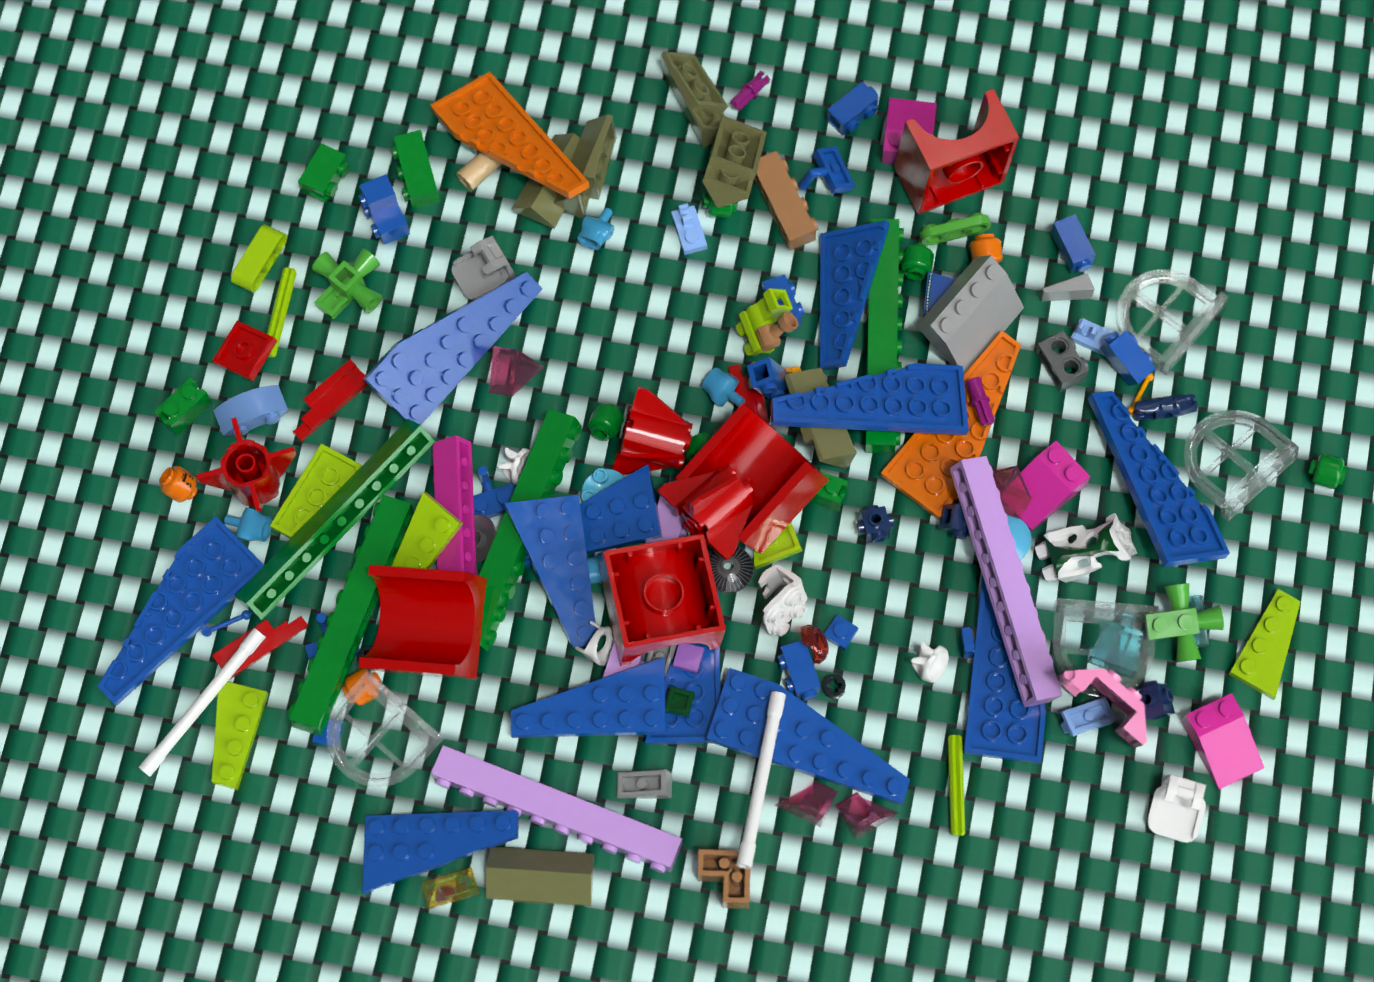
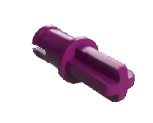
M759 71L749 83L743 84L742 90L730 101L732 108L740 111L749 101L756 99L758 93L770 83L768 75L762 79L765 73Z
M980 377L969 379L966 381V386L972 399L971 406L975 407L980 424L982 426H989L995 421L989 405L990 397L986 396Z

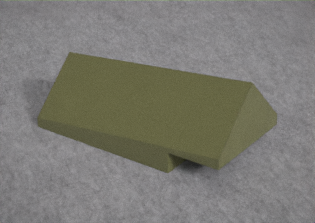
M663 51L661 54L663 74L702 148H705L714 143L722 115L725 116L723 112L729 106L694 54Z
M607 114L586 122L571 159L573 165L588 180L590 188L571 199L557 193L554 204L580 219L585 217L589 199L599 200L617 138L612 115Z
M723 115L703 179V184L717 208L749 198L767 133Z
M575 133L554 135L552 141L571 161L580 138ZM531 178L528 179L511 208L512 211L555 229L563 212H567L554 204L557 192Z
M822 368L784 375L790 394L814 391L815 388L824 386V388L829 387ZM800 427L804 443L815 446L820 462L844 469L849 467L857 453L847 429Z
M504 847L490 848L486 864V899L513 900L516 903L591 906L595 854Z

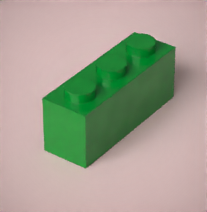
M421 130L394 136L395 146H391L394 160H400L401 166L396 168L400 181L405 180L406 187L402 188L405 201L411 202L412 209L440 202Z

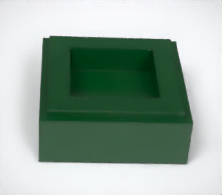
M670 686L665 704L666 713L689 719L695 692Z

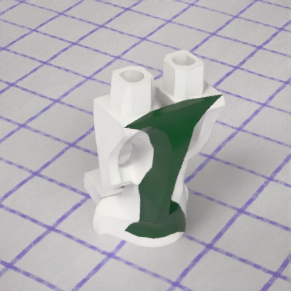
M1116 513L1109 515L1106 518L1105 524L1094 529L1087 530L1085 526L1079 525L1046 533L1043 535L1045 541L1035 546L1040 560L1051 557L1053 564L1042 568L1044 578L1049 582L1061 580L1067 583L1102 568L1101 563H1098L1096 557L1110 554L1117 556L1121 561H1128L1132 555L1137 554L1132 542L1130 529L1119 522ZM1076 534L1077 539L1073 543H1069L1068 538ZM1095 537L1097 539L1096 544L1088 547L1091 539ZM1082 559H1088V560H1089V565H1088V566H1085V567H1079V566H1078L1080 560H1082Z

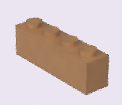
M777 151L760 157L754 180L790 251L815 241L818 226L814 217L810 218L807 213L808 205L804 197L800 198L797 193L798 185L794 177L790 178L787 173L789 169L786 160L780 158Z

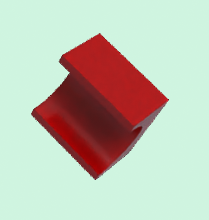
M992 89L984 93L973 133L966 138L958 140L941 139L923 130L915 118L905 121L894 169L919 215L1004 183L1019 136L996 92Z
M744 403L740 405L675 477L677 480H682L717 471L726 465L731 466L736 472L737 478L742 483H748L754 491V494L751 496L754 502L753 508L744 530L737 537L744 544L761 554L829 481L823 473L767 421Z
M704 534L603 551L600 575L620 666L630 665L634 659L647 652L671 645L701 643L709 646V650L720 648L726 628Z
M369 565L368 575L374 579L380 597V621L375 642L367 655L359 657L358 667L381 672L477 679L487 578L464 571Z

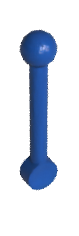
M244 610L241 615L212 627L205 626L201 629V633L204 637H209L213 631L242 619L249 620L251 612Z

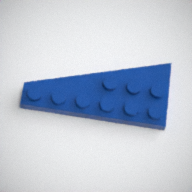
M887 220L820 233V368L823 370L847 366L890 226Z
M648 464L580 504L587 554L662 538L651 469ZM527 555L525 558V568L533 567Z
M579 495L504 503L503 505L513 522L516 532L519 534L532 566L548 595V599L554 607L571 647L587 646L597 630L595 626L590 624V621L595 622Z
M688 643L704 648L698 674L673 668V662L679 646L677 644L665 679V704L670 686L695 692L690 716L688 719L666 713V734H648L645 745L710 743L706 741L721 695L720 648L709 650V646L705 644Z
M662 657L511 710V738L666 734L665 659Z
M512 810L365 816L362 893H371L377 888L395 884L396 881L420 875L447 865L456 859L469 857L475 852L518 839L519 812Z

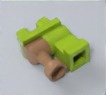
M769 288L763 293L764 297L751 305L747 311L739 314L741 321L735 327L740 336L748 337L749 342L743 347L747 356H757L761 353L770 354L775 350L774 348L781 344L780 335L784 332L790 333L798 327L796 317L790 313L793 307L786 290ZM782 299L784 305H779L778 300Z

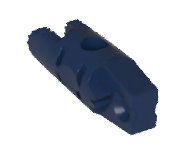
M1194 394L1171 395L1140 400L1135 403L1133 418L1136 421H1148L1193 413L1197 411L1198 407Z

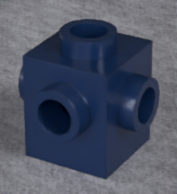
M960 502L958 504L943 505L939 529L952 533L951 537L965 540L967 536H970Z
M872 505L864 508V511L860 512V520L856 521L859 535L864 536L865 544L872 542L880 543L889 539L891 528H894L892 514H887L885 506L878 507V505Z
M1157 680L1143 683V688L1136 690L1142 696L1140 701L1144 703L1145 721H1154L1175 714L1172 703L1174 696L1167 684H1159Z

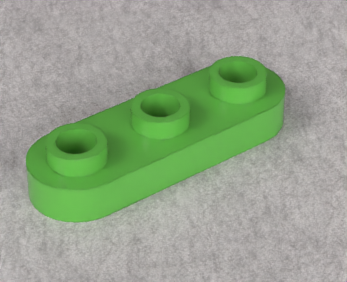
M979 212L964 219L953 218L940 225H926L919 236L922 244L930 246L983 233L990 229L991 222L988 215Z

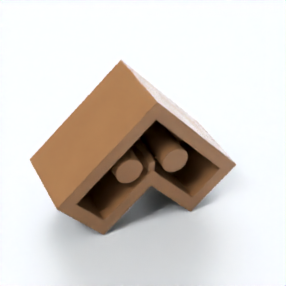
M699 849L698 881L724 882L723 908L749 909L750 869L736 866L739 851Z

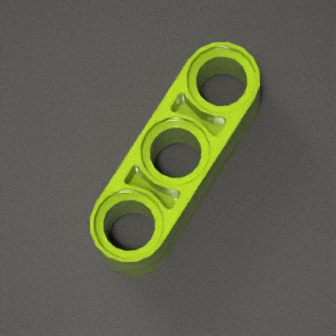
M266 224L262 225L235 267L231 276V282L255 293L283 250L287 241V235Z

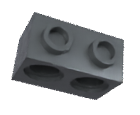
M1064 331L1038 343L1035 353L1059 392L1086 379L1089 369L1088 364L1083 357H1079L1073 339L1067 337ZM1060 348L1063 353L1057 354L1052 349ZM1072 368L1076 373L1069 374L1064 369Z

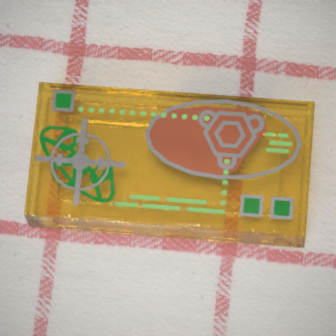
M472 868L422 883L429 910L479 894Z

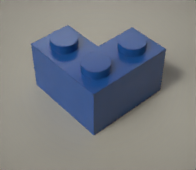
M382 175L361 184L362 194L358 196L366 218H372L374 224L370 226L375 238L380 237L385 245L409 235L408 224L398 205L396 194L387 175Z

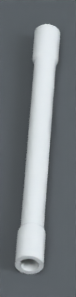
M255 628L240 644L239 649L161 743L141 763L139 768L151 777L165 760L166 755L238 668L266 638Z
M773 691L770 695L758 766L743 840L740 843L736 866L743 869H751L756 849L755 842L779 722L786 695L781 692Z

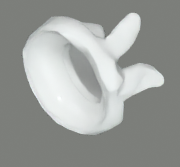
M505 448L508 462L501 463L498 466L513 485H517L531 452L527 448H522L519 453Z
M590 621V624L599 628V630L592 636L585 650L578 646L575 649L599 666H605L608 663L615 641L612 634L613 631L610 626L602 627ZM606 635L605 645L597 652L600 637Z
M922 642L919 649V657L912 658L911 660L912 666L923 681L934 683L944 673L948 664L949 654L947 649L941 645L937 646L936 649H932Z

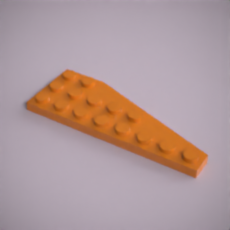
M491 72L430 105L432 112L455 139L564 197L571 199L590 188L588 180Z
M1003 331L997 335L964 374L969 428L967 435L914 433L880 474L882 478L938 520L941 519L943 505L953 504L958 499L950 468L960 460L980 457L991 425L982 426L980 424L975 407L971 406L972 399L966 386V381L975 377L981 378L985 394L990 397L989 405L995 417L1021 348L1020 343Z

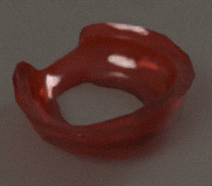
M813 625L802 626V644L809 646L813 650L815 655L813 662L821 664L827 658L829 652L827 640L818 627Z

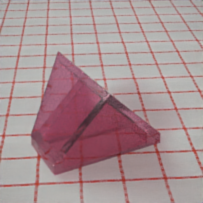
M494 346L489 393L514 396L544 366L519 350Z
M1017 465L993 471L994 481L1000 492V500L1004 512L1014 518L1021 519L1032 497Z
M814 781L811 786L775 804V806L821 828L838 791Z
M857 792L835 805L856 840L900 814L862 798Z

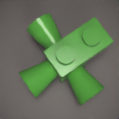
M362 249L351 266L346 261L338 265L328 252L322 253L314 262L312 270L328 278L330 286L314 302L315 306L332 320L353 299L356 300L366 314L374 311L381 302L382 295L365 287L363 277L380 266L376 257L368 250Z
M1190 583L1164 587L1173 611L1144 615L1148 640L1177 637L1176 663L1202 659L1193 635L1200 633L1199 629H1224L1223 613L1219 605L1197 612L1196 608L1189 609Z

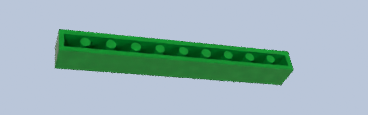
M870 218V223L887 220L890 226L868 294L866 375L882 374L886 370L893 368L895 370L902 369V362H897V354H902V339H898V331H902V317H898V309H902L903 294H898V287L903 286V272H899V264H902L903 250H899V242H903L904 228H899V219ZM865 430V453L895 454L896 445H900L901 432Z
M548 409L510 502L554 498L553 494L556 486L560 485L563 478L564 467L571 460L574 443L581 435L582 425L576 417ZM505 511L479 573V576L487 578L480 650L486 652L495 643L498 626L505 619L508 602L514 597L517 580L525 570L527 553L507 511Z
M408 419L235 597L252 614L262 620L435 443V440L422 425Z
M383 495L381 502L376 503L373 511V521L365 528V540L362 546H358L356 550L354 566L347 571L345 577L346 585L337 595L335 611L331 612L328 616L327 630L324 635L322 634L319 637L315 658L312 657L309 661L308 675L299 685L297 701L292 703L289 708L288 717L293 728L322 737L379 599L377 585L374 579L368 575L369 565L392 566L414 515L411 503Z

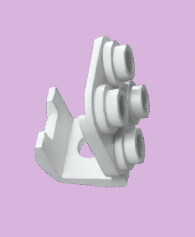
M774 565L762 573L758 583L761 588L766 585L763 592V597L766 600L782 584L785 585L763 609L765 613L763 622L767 632L770 635L783 636L789 630L790 625L788 622L795 617L800 619L806 613L807 607L805 602L808 598L800 577L780 565Z
M1172 774L1166 775L1163 778L1161 787L1156 789L1147 819L1149 829L1157 835L1188 843L1196 839L1206 808V803L1203 799L1206 785Z

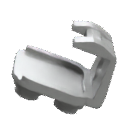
M493 236L475 243L470 247L471 252L456 259L452 266L453 277L467 299L473 301L515 276L513 269Z

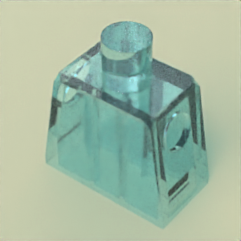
M1123 613L1119 624L1109 621L1091 651L1087 663L1107 670L1111 669L1115 673L1134 679L1138 669L1143 638L1142 632L1133 629L1137 618Z

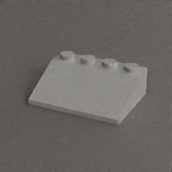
M991 255L976 256L916 327L951 365L963 366L964 375L997 335L1007 329L1024 309V306L1007 273Z

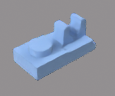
M688 203L678 205V210L671 211V215L684 255L707 249L706 239L695 206H689Z
M1083 318L1079 320L1071 338L1074 343L1105 356L1100 347L1106 343L1104 338L1113 331Z
M1106 697L1062 711L1061 715L1064 722L1060 725L1064 734L1070 732L1073 737L1112 724L1116 721V718Z

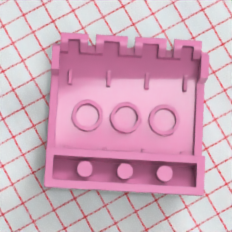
M1087 669L1065 671L1058 677L1060 684L1065 685L1064 688L1075 697L1080 691L1083 692L1091 683L1128 715L1115 732L1133 748L1143 746L1147 742L1144 703L1140 701L1142 696L1131 686L1126 689L1120 683L1122 678L1113 670Z

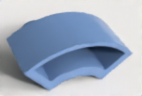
M279 385L255 388L234 396L213 411L223 436L236 437L231 418H237L244 436L248 431L258 426L279 422L281 417L288 411Z

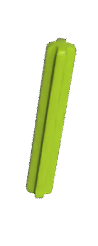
M285 267L282 271L267 331L268 335L277 340L268 356L270 358H274L277 354L296 278V271L293 268Z
M949 735L948 763L951 835L963 836L965 834L962 736Z

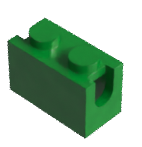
M321 143L298 180L301 192L327 203L328 199L337 192L338 183L341 178H345L349 172V162L345 161L347 158L346 154Z
M190 377L155 410V413L159 420L178 436L212 404V401L204 389L200 390L195 381Z
M820 471L829 481L811 499L810 503L839 513L848 490L849 481Z

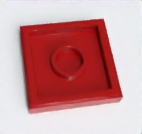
M236 321L212 362L253 382L277 340L264 332Z

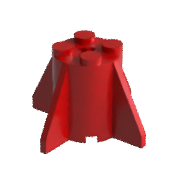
M638 386L632 406L628 405L626 421L622 431L623 441L620 440L612 470L618 471L622 475L632 474L647 464L650 466L651 471L666 468L681 470L685 456H683L685 449L689 448L693 424L685 421L649 389Z
M231 418L237 442L231 444L227 448L228 451L224 457L222 456L221 468L197 474V480L199 483L233 492L243 505L255 506L256 511L260 512L265 503L278 496L280 477L296 456V451L293 446L268 453L263 445L255 443L254 440H245L237 418Z
M726 465L717 471L666 483L657 490L675 509L678 517L681 514L683 515L685 521L682 524L688 530L690 536L704 534L706 545L710 544L726 561L734 555L740 540L737 536L744 530L753 508L754 502L751 496L754 494V491L748 483H742L737 478V474L731 466Z

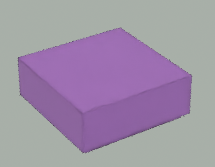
M688 643L679 644L673 668L698 674L704 648Z

